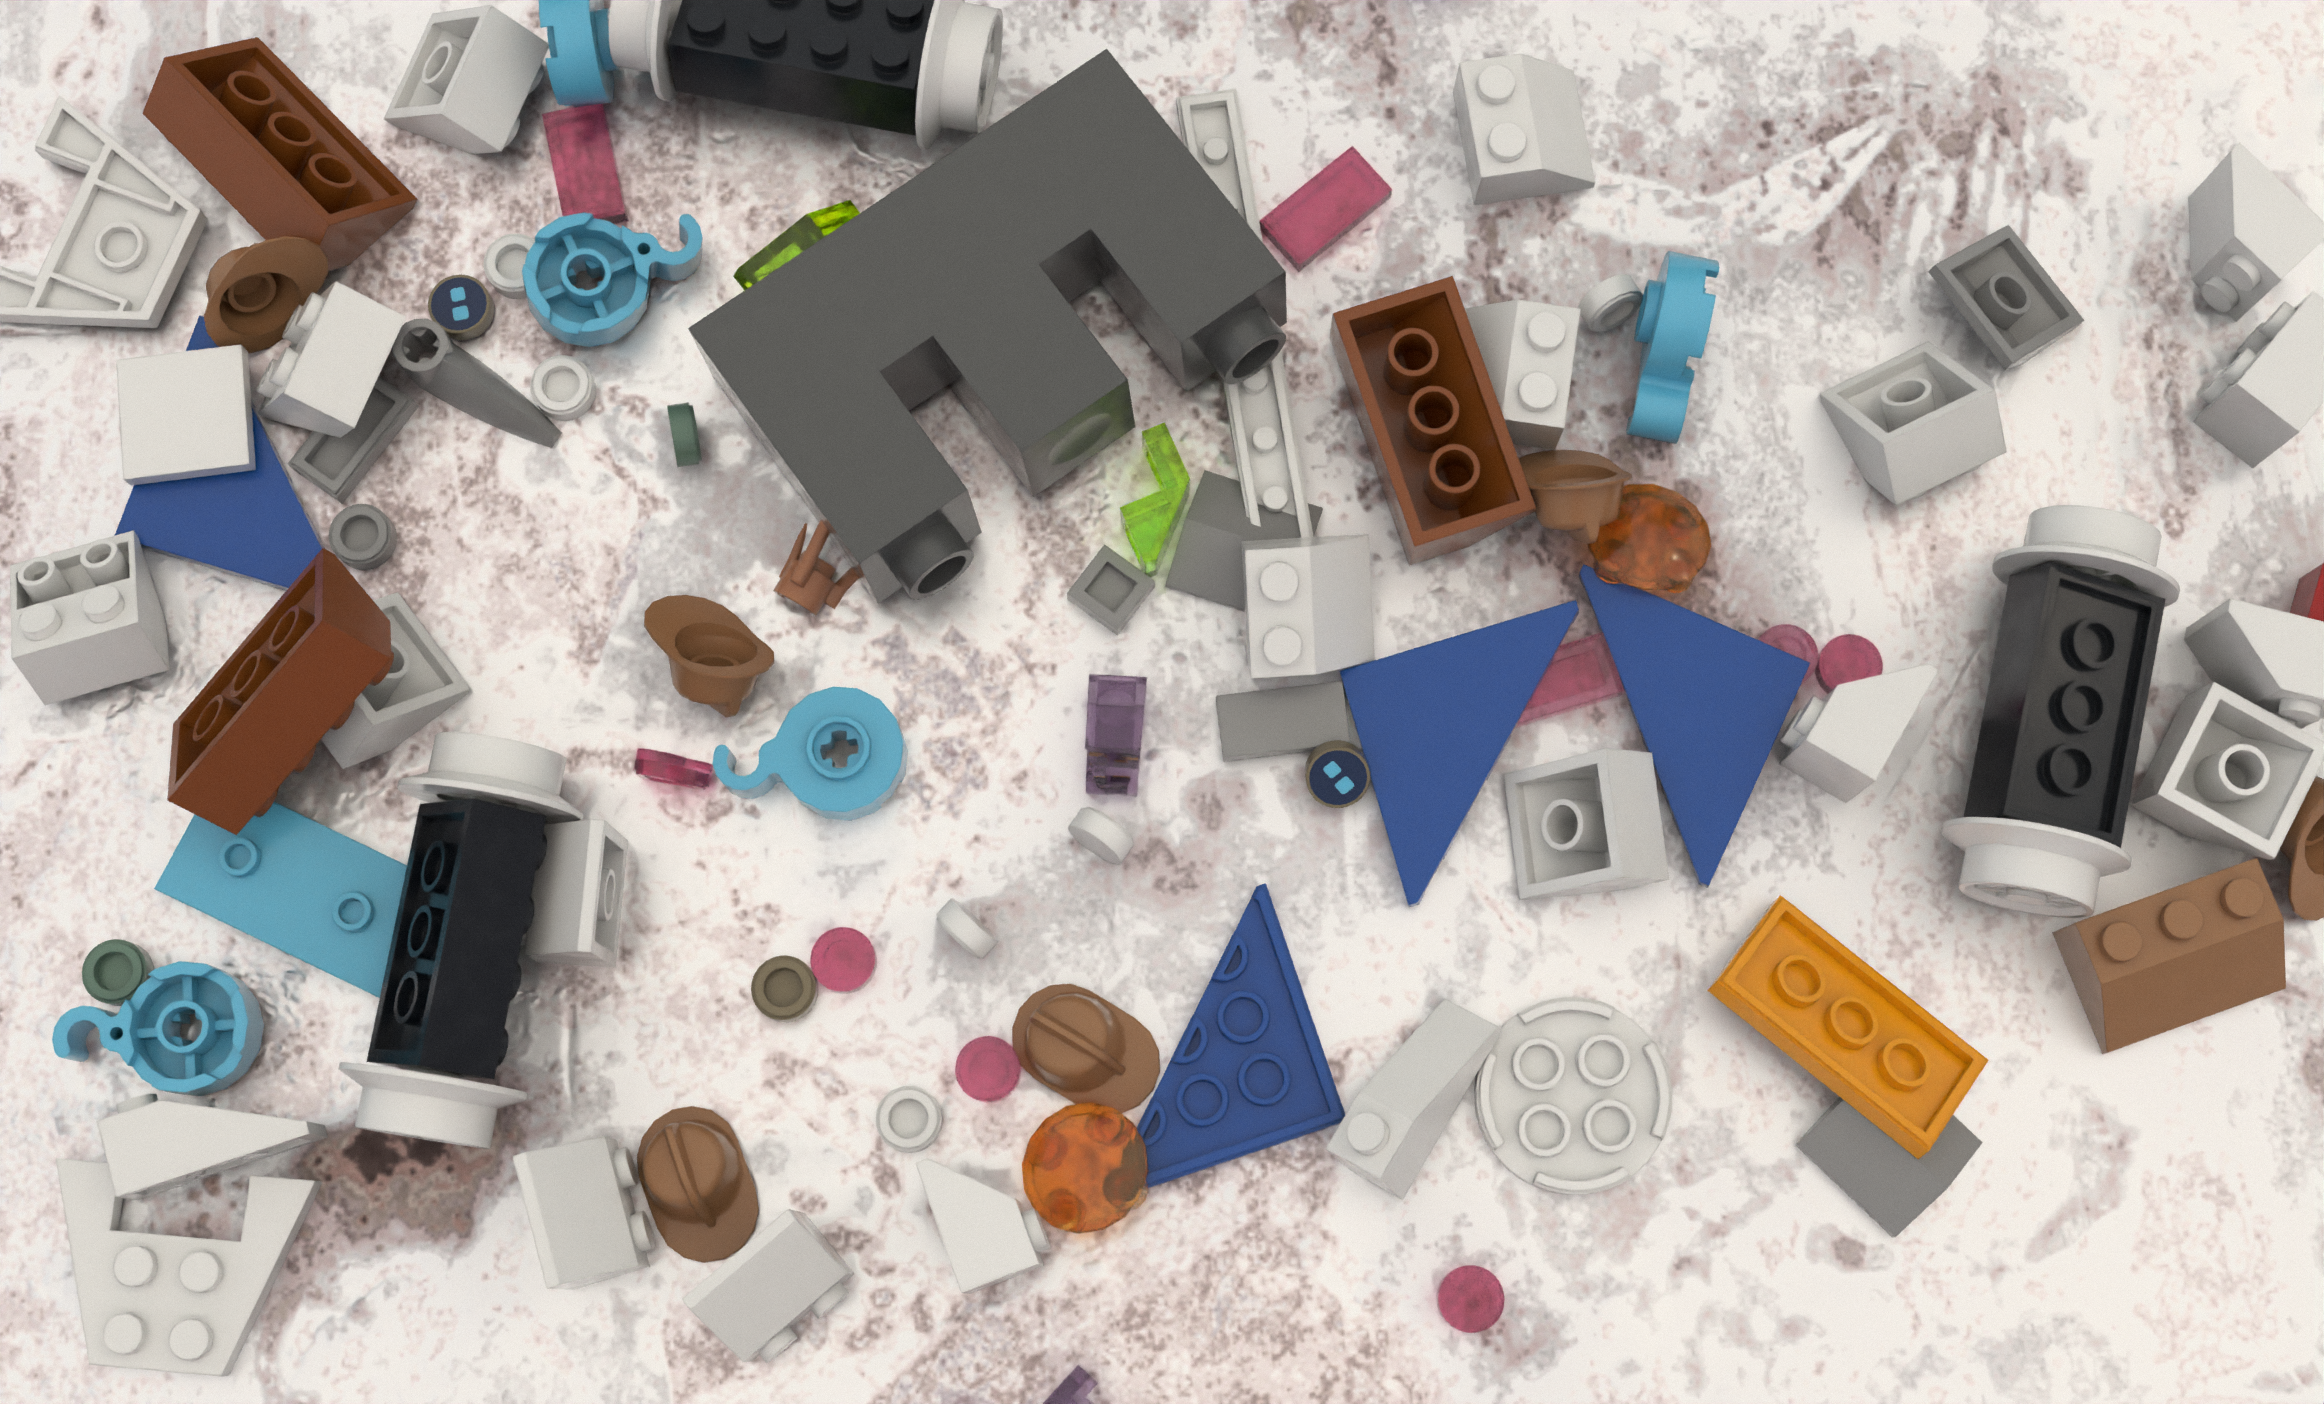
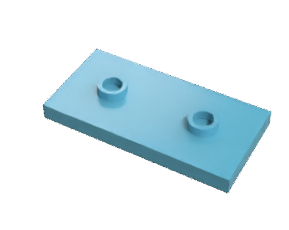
M273 802L272 806L263 816L257 817L254 815L237 835L194 814L154 889L380 998L407 865Z

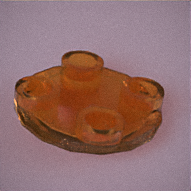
M1628 484L1623 487L1621 511L1618 519L1608 525L1599 527L1597 540L1595 543L1588 544V549L1594 557L1593 570L1597 577L1604 582L1610 584L1622 583L1641 590H1665L1670 593H1680L1686 591L1692 585L1694 577L1704 568L1711 548V539L1708 524L1696 505L1677 491L1655 484Z
M1093 1102L1066 1106L1047 1117L1029 1139L1022 1162L1024 1191L1032 1207L1038 1211L1043 1219L1058 1230L1076 1234L1103 1231L1125 1218L1130 1211L1139 1208L1146 1200L1148 1194L1146 1178L1149 1171L1146 1145L1135 1124L1115 1108Z

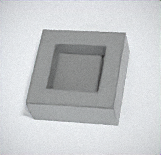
M1104 544L1067 592V599L1118 636L1155 588V580Z

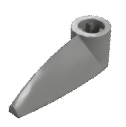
M423 318L413 319L402 325L392 346V352L399 365L420 388L449 405L496 428L550 448L554 446L562 432L550 419L500 375L454 344L446 331L437 322ZM437 350L436 355L431 359L423 357L419 360L420 355L424 351L434 352Z

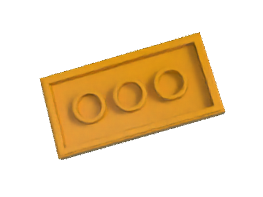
M1781 895L1770 905L1707 990L1917 1159L1929 1152L1988 1062L1987 1058Z

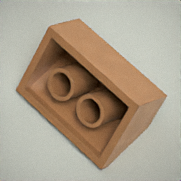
M2257 858L2078 921L2052 932L2102 1054L2286 988L2284 919Z

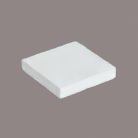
M241 344L116 360L123 480L129 485L256 470L248 351Z

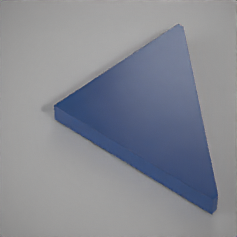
M199 315L186 351L219 347L206 332L203 316ZM251 399L256 470L134 485L115 535L134 530L139 538L141 547L286 591L321 549L325 547L310 516L306 513L292 485V480L272 440L269 438Z
M1583 564L1579 578L1587 593L1597 619L1598 627L1624 688L1646 750L1652 753L1654 768L1662 786L1663 794L1687 850L1698 884L1708 888L1810 662Z
M1576 600L1340 671L1409 907L1420 904L1428 885L1468 816V812L1498 762L1525 708L1533 698L1550 667L1565 635L1578 616L1579 608Z
M1266 883L1256 886L1168 1067L1106 1188L1105 1194L1108 1202L1338 1125L1345 1117L1340 1097Z

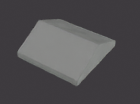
M2009 224L1937 263L1928 271L2005 370L2023 365L2085 321Z
M1204 470L1185 518L1165 587L1245 612L1241 541L1301 538L1297 517L1282 511H1268L1263 505L1257 503L1261 527L1251 524L1250 518L1246 517L1239 481ZM1308 503L1314 536L1323 508Z
M1839 1097L1795 1145L1893 1238L1900 1234L1948 1189L1983 1142L1952 1115L1929 1152L1917 1159Z

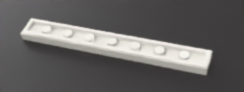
M1230 89L1176 97V109L1182 143L1262 241L1237 90ZM1280 351L1262 370L1242 382L1227 384L1222 379L1238 479L1246 517L1250 518L1251 524L1261 527L1257 505L1261 504L1271 512L1282 511L1295 515L1301 538L1314 537L1282 351Z

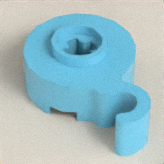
M539 0L540 27H547L548 45L551 58H545L551 86L559 105L581 107L611 103L614 99L613 71L619 70L620 67L614 64L610 54V8L604 7V0Z
M583 212L559 217L539 230L535 236V243L527 253L525 265L523 264L522 276L530 312L544 331L564 343L593 347L615 342L633 330L646 311L650 281L653 278L658 277L663 280L679 281L695 273L701 264L703 237L699 224L691 215H681L679 218V238L685 244V247L680 251L670 252L663 249L657 239L650 233H635L623 225L620 228L610 221L595 219L591 213ZM581 271H587L591 278H598L600 276L603 278L602 281L597 282V287L591 290H584L583 288L573 286L577 284L576 274Z
M1668 251L1661 264L1657 281H1647L1635 329V342L1643 344L1636 385V400L1632 416L1628 418L1627 435L1677 444L1686 415L1690 387L1695 375V370L1686 366L1688 356L1702 358L1716 295L1705 293L1706 276L1717 277L1719 273V262L1717 260Z
M830 687L807 695L790 709L776 737L761 746L759 750V764L754 772L746 776L736 775V757L726 745H719L715 748L713 767L716 776L726 788L740 798L755 799L764 796L777 783L783 782L803 806L817 812L818 815L826 819L852 821L874 814L882 808L881 804L894 794L899 782L902 783L906 776L908 750L897 719L880 699L858 688ZM847 740L850 746L858 745V753L848 756L846 767L836 768V763L832 758L826 759L828 750L834 749L835 743L838 741Z
M179 961L151 971L148 974L151 977L137 988L131 1000L125 999L118 1014L97 1007L79 1006L70 1009L62 1015L53 1031L52 1042L54 1051L60 1058L78 1062L86 1061L89 1057L86 1039L90 1031L97 1027L103 1047L109 1051L119 1053L128 1066H132L141 1079L152 1084V1087L175 1094L204 1096L227 1089L248 1072L261 1048L264 1022L259 1002L244 981L208 964ZM195 1013L196 1019L202 1021V1030L197 1039L192 1043V1040L181 1038L180 1030L182 1024H191L190 1015Z

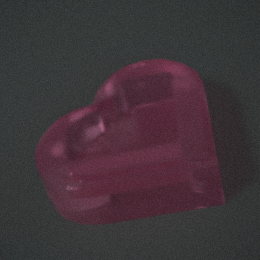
M637 748L633 771L636 776L643 780L705 790L706 787L709 788L713 765L676 754Z

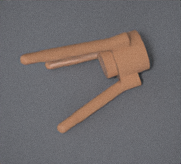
M821 520L806 550L801 554L808 525L807 523L804 524L779 575L780 580L773 590L779 596L787 597L815 616L824 603L835 609L845 592L859 579L851 567L836 583L831 580L836 569L818 557L830 534Z

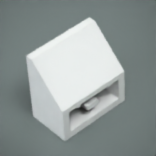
M337 281L321 295L312 292L303 306L299 304L285 327L282 338L291 342L289 348L286 347L278 360H271L259 382L256 392L265 396V399L258 414L269 420L341 438L355 428L406 316Z
M2314 290L2295 307L2286 301L2283 302L2265 323H2260L2238 348L2237 352L2240 355L2228 368H2223L2199 396L2208 404L2193 422L2252 468L2256 467L2297 435L2324 403V298Z
M134 530L10 565L11 659L44 705L169 670L167 624L139 538Z

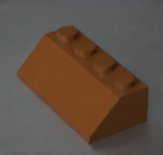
M258 37L164 57L142 114L265 240L289 236L305 238L316 243L328 258V271H333L349 266L414 208L418 199Z
M1453 276L1333 313L1329 338L1409 566L1467 548L1535 512L1536 506Z
M325 548L321 549L173 723L167 801L237 835L254 815L261 817L269 810L277 796L279 786L291 772L299 774L307 767L315 753L317 743L330 728L338 730L343 726L354 708L355 699L369 684L376 686L385 678L394 660V652L391 651L390 620L335 554Z

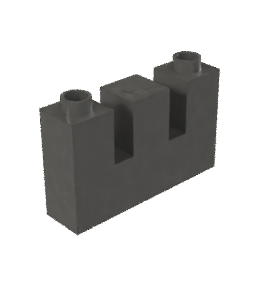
M1105 49L689 327L688 330L713 378L817 521L820 522L821 520L830 533L829 537L876 602L879 604L902 587L911 599L920 600L943 590L965 572L974 558V553L967 542L981 534L982 531L968 489L909 412L910 410L949 385L1034 497L1135 428L1128 379L1077 315L1069 302L1101 282L1187 392L1216 371L1227 384L1242 382L1262 370L1277 356L1286 342V335L1280 328L1287 323L1286 271L1108 49Z

